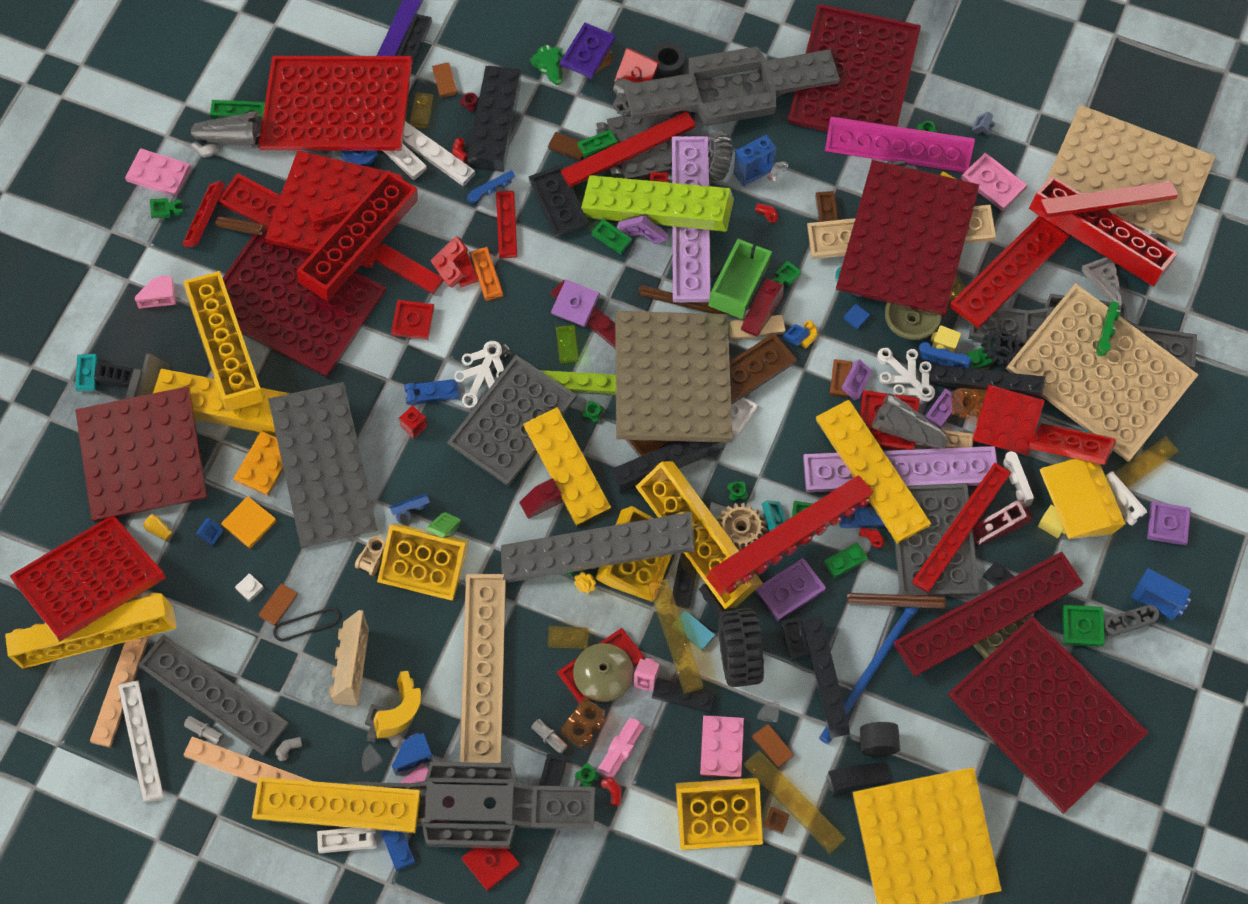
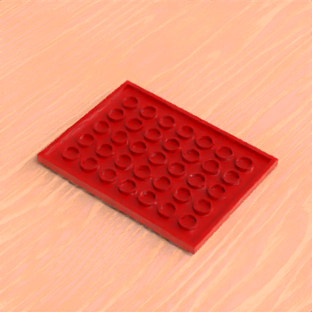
M272 56L259 149L402 151L413 62L412 56Z

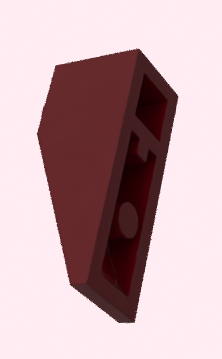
M768 278L765 280L756 294L741 326V331L758 337L783 300V284Z
M1017 500L977 523L972 529L973 539L977 546L1015 531L1034 519L1026 504Z

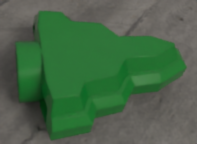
M548 45L539 48L537 53L529 59L532 66L538 68L540 73L546 74L548 79L555 85L562 84L563 72L561 69L563 66H560V61L564 56L563 48H551Z

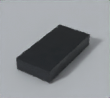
M547 754L539 786H561L567 758Z

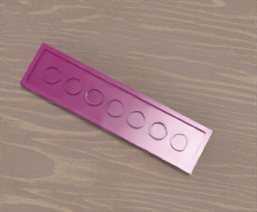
M830 117L825 151L892 162L904 161L907 162L906 164L965 173L969 169L975 139Z

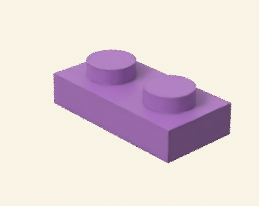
M860 359L856 360L842 389L853 400L859 399L872 370Z
M944 389L926 414V419L941 429L960 403L961 398Z

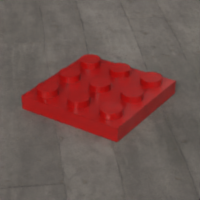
M988 384L972 440L1028 455L1030 442L1034 437L1045 400Z
M863 390L860 417L879 446L891 450H914V441L911 442L896 435L893 436L872 428L874 418L880 406L882 407L885 404L883 401L888 394ZM894 395L918 412L920 398Z

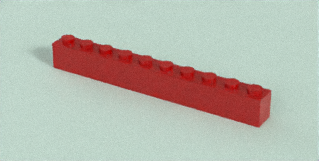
M857 475L710 569L706 579L720 596L725 593L731 594L738 588L739 584L748 583L756 573L762 574L768 569L770 564L776 565L783 559L784 555L793 554L801 544L805 546L815 535H822L826 532L827 527L831 525L834 527L839 524L844 516L850 517L856 512L858 507L864 508L870 503L871 500L869 498L872 496L873 491Z

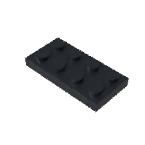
M563 165L528 176L531 187L555 239L589 227V223L573 188L569 187L561 174V170L564 169Z

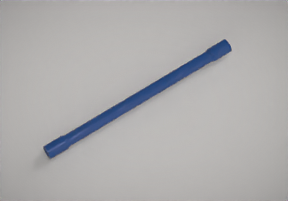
M920 607L905 608L904 613L843 702L846 715H848L894 646V641L898 640ZM826 726L819 739L829 745L833 738H830Z

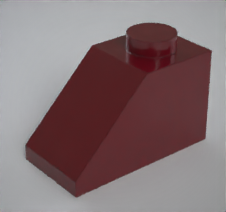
M551 478L535 486L519 504L526 517L530 519L562 503V493L554 479Z

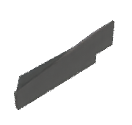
M146 353L143 369L133 370L125 399L152 394L160 370H169L170 364Z

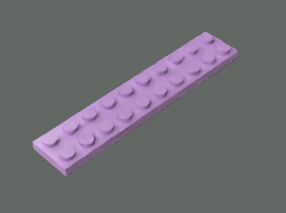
M708 136L672 137V183L709 186ZM672 226L673 302H709V230Z
M995 446L883 451L906 486L941 484L978 486L994 462L997 463ZM838 453L803 455L806 493L832 492L854 478Z

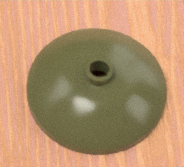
M887 303L885 308V320L889 328L898 336L906 339L917 340L930 336L936 331L941 321V315Z
M606 643L595 644L586 648L576 659L573 670L574 681L579 691L587 698L597 702L613 701L624 695L631 686L633 665L629 656L619 647ZM606 666L607 669L605 671L600 670V667Z

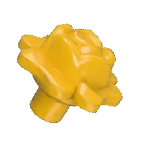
M581 572L579 575H575L574 584L579 591L589 594L590 591L596 589L594 586L596 581L593 580L591 574L586 575L585 572Z

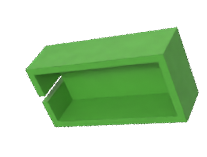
M737 239L710 293L708 306L743 319L769 267L772 251L756 246L754 258L750 259L753 244Z

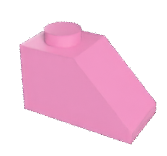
M172 276L153 278L135 296L138 308L175 305V284Z
M640 659L634 674V687L653 692L660 664L653 659Z

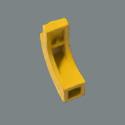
M408 671L400 672L397 679L401 704L392 710L377 711L373 721L377 739L392 737L401 733L411 724L420 705L421 691L420 688L414 689V682L409 677Z

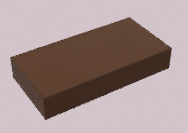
M558 132L554 133L548 144L549 150L581 161L583 158L577 144L579 140Z

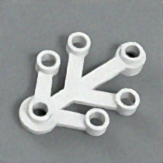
M489 341L484 345L483 350L472 354L467 353L462 357V363L465 366L471 365L474 360L485 357L481 365L464 371L459 370L454 374V380L458 383L463 382L465 378L477 374L470 392L466 393L462 398V404L465 408L471 409L476 406L478 401L476 395L484 377L489 388L495 382L489 368L492 361L497 370L496 378L504 370L499 358L502 353V347L496 341ZM489 348H495L496 352L491 354ZM470 357L471 361L466 363L464 358ZM459 373L463 375V379L461 380L457 379L456 375ZM468 398L473 400V403L470 405L466 403Z
M882 348L878 351V362L884 365L889 364L901 375L894 376L888 372H883L880 375L879 381L881 384H898L894 386V395L916 396L920 398L921 402H929L934 398L935 390L929 385V373L931 371V364L925 361L920 365L919 370L922 373V382L920 383L916 379L918 352L915 349L908 350L906 354L908 371L892 357L893 353L890 349ZM927 366L928 370H924L922 367ZM886 376L888 380H884L882 377ZM900 384H910L915 389H905ZM896 389H900L902 392L898 393ZM925 390V391H928L929 393H928V394H924L922 391Z

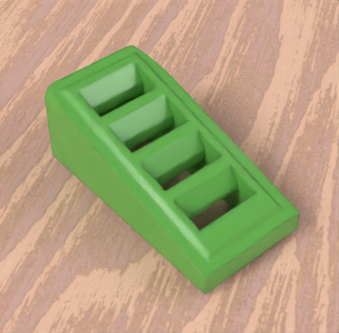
M446 512L442 513L428 525L427 531L442 538L456 533L460 519Z

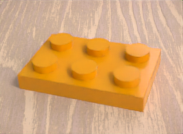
M263 431L259 433L235 474L234 482L269 496L284 470L277 438Z

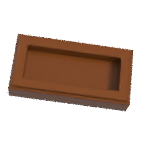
M450 63L432 66L440 98L458 95Z
M834 359L830 396L848 398L849 395L842 389V386L852 368L853 361Z
M281 583L258 614L259 617L276 626L298 596L297 592Z
M769 724L752 736L753 740L777 768L794 756Z

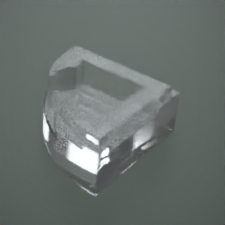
M785 161L775 163L767 178L770 181L776 180L779 172H784L788 164Z
M780 701L770 702L763 706L759 711L757 720L777 723Z
M371 744L364 750L362 757V767L365 773L382 762V759Z

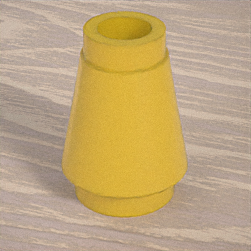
M151 514L143 523L145 531L164 541H167L173 534L158 515Z

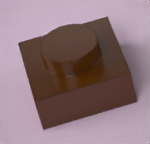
M771 807L763 827L783 835L790 814Z

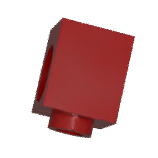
M413 405L399 417L401 428L413 439L428 427L426 417Z

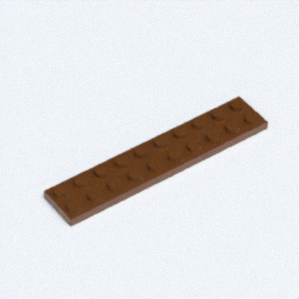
M775 333L729 361L731 405L796 363L797 359ZM626 440L639 457L675 442Z

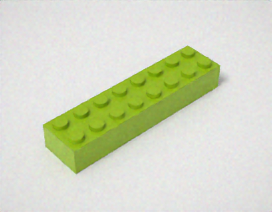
M590 175L581 208L587 218L624 221L646 216L655 225L727 232L734 197L730 188Z

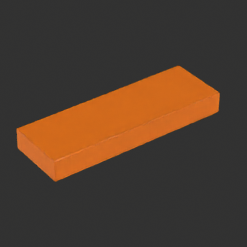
M484 247L470 251L485 301L502 297L503 292L488 248Z

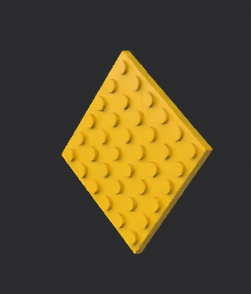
M974 767L852 792L876 904H942L1001 891Z

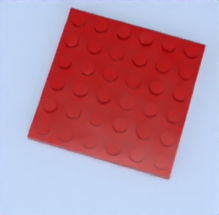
M297 150L267 231L265 242L313 253L346 216L313 225L307 207L357 191L360 192L363 198L387 171ZM393 173L402 179V175ZM380 244L361 264L362 266L373 268Z
M115 516L104 519L9 575L59 642L69 638L74 633L87 627L92 622L166 578L163 571Z

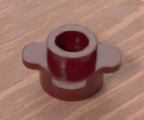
M472 92L466 93L463 99L460 100V105L465 106L468 111H474V108L478 105L479 98Z

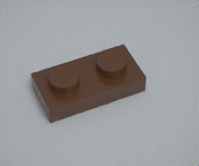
M834 191L816 192L815 199L819 222L838 220Z

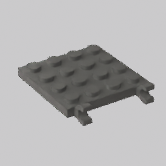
M677 111L632 119L631 114L607 119V124L604 122L596 123V133L600 134L611 130L617 142L620 143L679 115ZM684 133L677 137H686V134ZM672 139L620 163L621 169L619 167L610 168V177L639 180L650 177V172L671 173Z

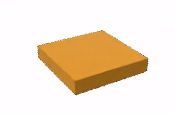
M247 496L221 525L251 549L277 520Z

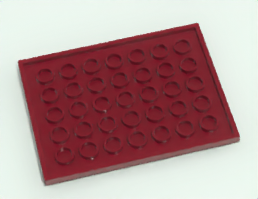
M818 4L805 54L830 50L840 80L837 84L795 91L788 123L828 132L830 117L897 127L921 25Z
M872 160L836 290L945 316L980 184Z
M264 226L265 231L263 235L254 234L222 278L240 331L250 339L328 378L386 293V287L354 272L327 302L299 284L297 280V269L312 253L266 243L265 237L269 228Z
M1033 616L948 693L950 699L1062 814L1073 806L1148 733Z

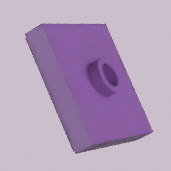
M565 280L551 314L586 327L600 293Z
M1152 501L1150 504L1147 539L1186 546L1188 543L1191 508Z

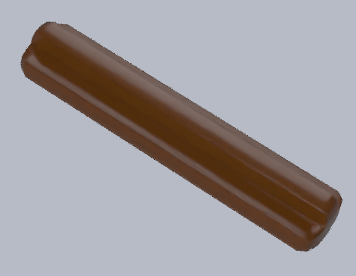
M221 216L217 217L215 224L221 228L263 235L265 231L263 224Z

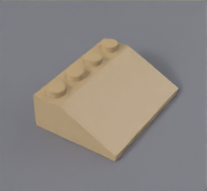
M358 610L343 622V628H339L338 640L341 641L340 647H336L335 659H338L337 666L333 667L332 678H335L334 685L330 686L329 696L332 697L334 704L358 706L369 635V628L362 610Z

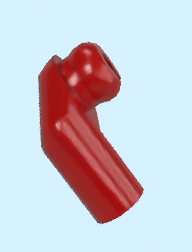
M457 138L453 144L452 153L459 160L466 163L468 162V154L464 152L465 141L462 138Z
M757 203L755 212L764 214L770 223L778 221V214L774 207Z
M860 527L859 536L868 538L875 548H881L884 545V539L878 530Z
M612 777L602 779V788L608 789L611 793L610 805L620 806L621 786Z

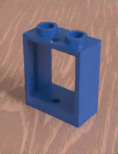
M767 135L735 151L733 174L743 187L774 171L776 147Z
M1147 568L1131 598L1144 605L1155 606L1160 614L1174 620L1177 615L1181 616L1189 605L1191 599L1188 596L1191 591Z

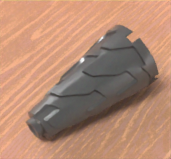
M249 112L207 120L206 122H198L191 126V136L196 140L259 148L262 117L256 116L260 114L259 112Z
M889 393L883 401L885 404L882 407L880 406L872 423V428L936 449L945 447L948 441L947 433L894 395Z

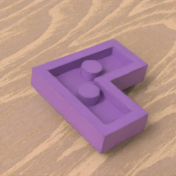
M646 216L620 221L617 225V229L629 237L642 234L653 243L667 241L669 235Z

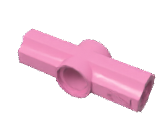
M629 718L619 736L616 735L608 749L609 752L598 768L603 775L612 778L616 776L624 760L627 761L635 747L634 744L644 730V725L636 719Z

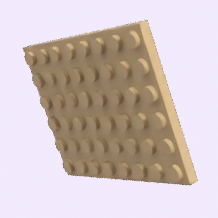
M1079 105L1046 182L1054 176L1079 193L1084 194L1171 181L1178 193L1177 199L1107 210L1141 231L1150 229L1157 234L1158 238L1179 246L1216 156Z
M1075 283L1009 363L1006 370L1010 373L1045 376L1046 382L1042 397L1089 433L1115 438L1116 445L1113 451L1129 462L1196 379L1198 374L1121 316H1119L1117 321L1114 320L1113 327H1116L1113 338H1109L1110 350L1106 356H1098L1096 348L1108 307Z

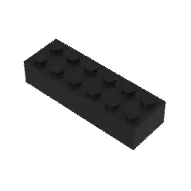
M485 65L467 156L470 168L505 171L522 82L521 69Z

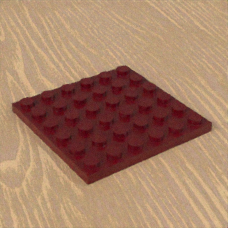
M188 386L75 409L92 521L95 522L111 516L119 517L208 498L191 392Z

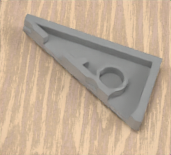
M1105 257L1083 265L1082 272L1110 303L1111 301L1118 302V310H1121L1122 298L1119 293V281L1114 262Z

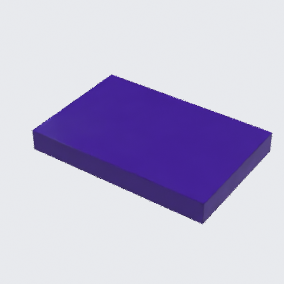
M584 22L561 59L560 66L592 79L616 40V35Z

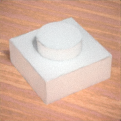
M250 573L235 586L236 590L249 602L264 589L263 585Z

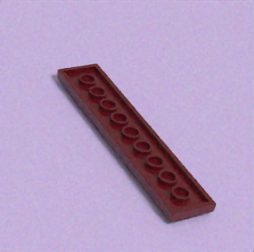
M1061 551L894 641L893 644L913 677H916L1077 590L1084 583Z

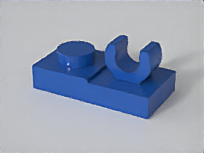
M426 493L389 506L392 515L396 514V520L402 523L400 519L402 514H406L407 518L411 519V514L407 510L414 508L416 511L427 507L426 504L430 503Z

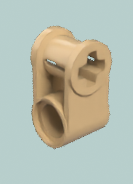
M374 536L368 541L363 552L356 560L355 568H361L369 572L371 576L376 574L382 562L385 548L383 538ZM382 545L380 550H373L374 546Z

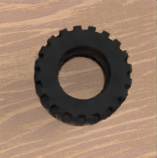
M751 608L723 611L719 615L718 631L721 660L725 680L730 687L758 685L764 679V659L760 626L756 612Z

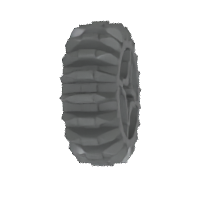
M712 132L708 138L709 179L713 181L723 180L731 166L733 141L731 136L725 132Z

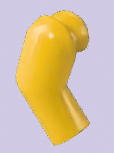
M811 320L804 323V328L808 329L810 333L800 343L805 349L818 336L816 325Z

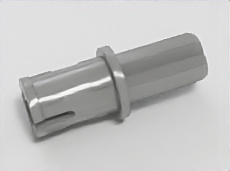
M189 716L185 721L184 726L199 734L200 738L204 737L216 745H219L224 737L223 733L210 727L209 723L204 724L192 716Z
M538 719L532 725L531 729L541 736L544 743H548L558 753H563L566 750L567 744L555 734V730L547 727L541 719Z

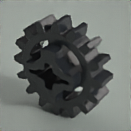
M995 327L994 330L990 329L983 337L981 346L984 348L981 352L987 354L985 359L990 358L991 364L997 362L998 367H1000L1003 363L1007 367L1022 349V347H1019L1022 341L1016 340L1018 334L1013 336L1012 329L1007 332L1005 327L1001 330Z

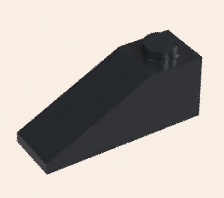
M885 762L847 766L828 771L826 776L832 797L891 782Z

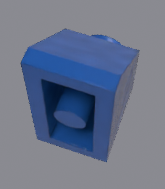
M414 733L404 740L392 764L395 775L415 768L422 763L425 764L433 761L424 733Z

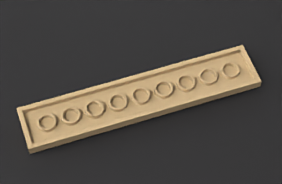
M991 205L974 206L964 244L995 241L996 234ZM855 218L807 223L811 259L845 256Z
M466 574L460 762L501 763L506 581L502 580L504 574Z

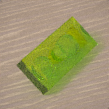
M575 326L556 327L560 364L578 362Z

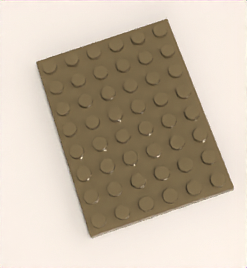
M616 311V439L732 442L727 314Z

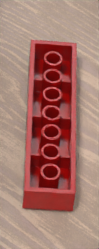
M388 170L297 269L298 283L328 302L418 201V189Z
M1054 176L1036 192L1028 209L1152 286H1155L1166 273L1178 254L1107 209L1046 218L1039 205L1040 200L1081 194Z

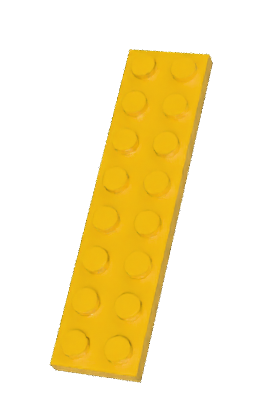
M850 400L816 417V421L852 476L856 477L859 475L873 491L872 496L869 498L871 500L870 503L897 544L931 525V522Z
M258 777L252 818L255 820L416 833L421 791Z

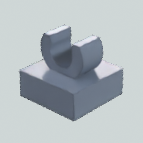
M988 111L977 116L972 131L975 134L981 132L985 135L992 134L993 131L989 127L992 128L996 125L992 121L993 114Z

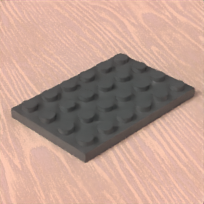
M515 355L447 444L503 484L509 486L536 452L523 424L557 407L563 416L577 396Z
M967 484L907 486L931 522V525L898 544L894 540L899 594L943 597L979 595L973 530L929 593L912 584V580L969 500Z

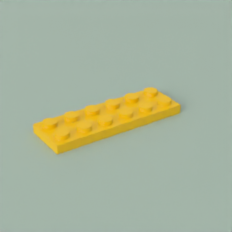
M558 407L523 424L548 474L554 479L561 491L562 500L576 526L611 509Z

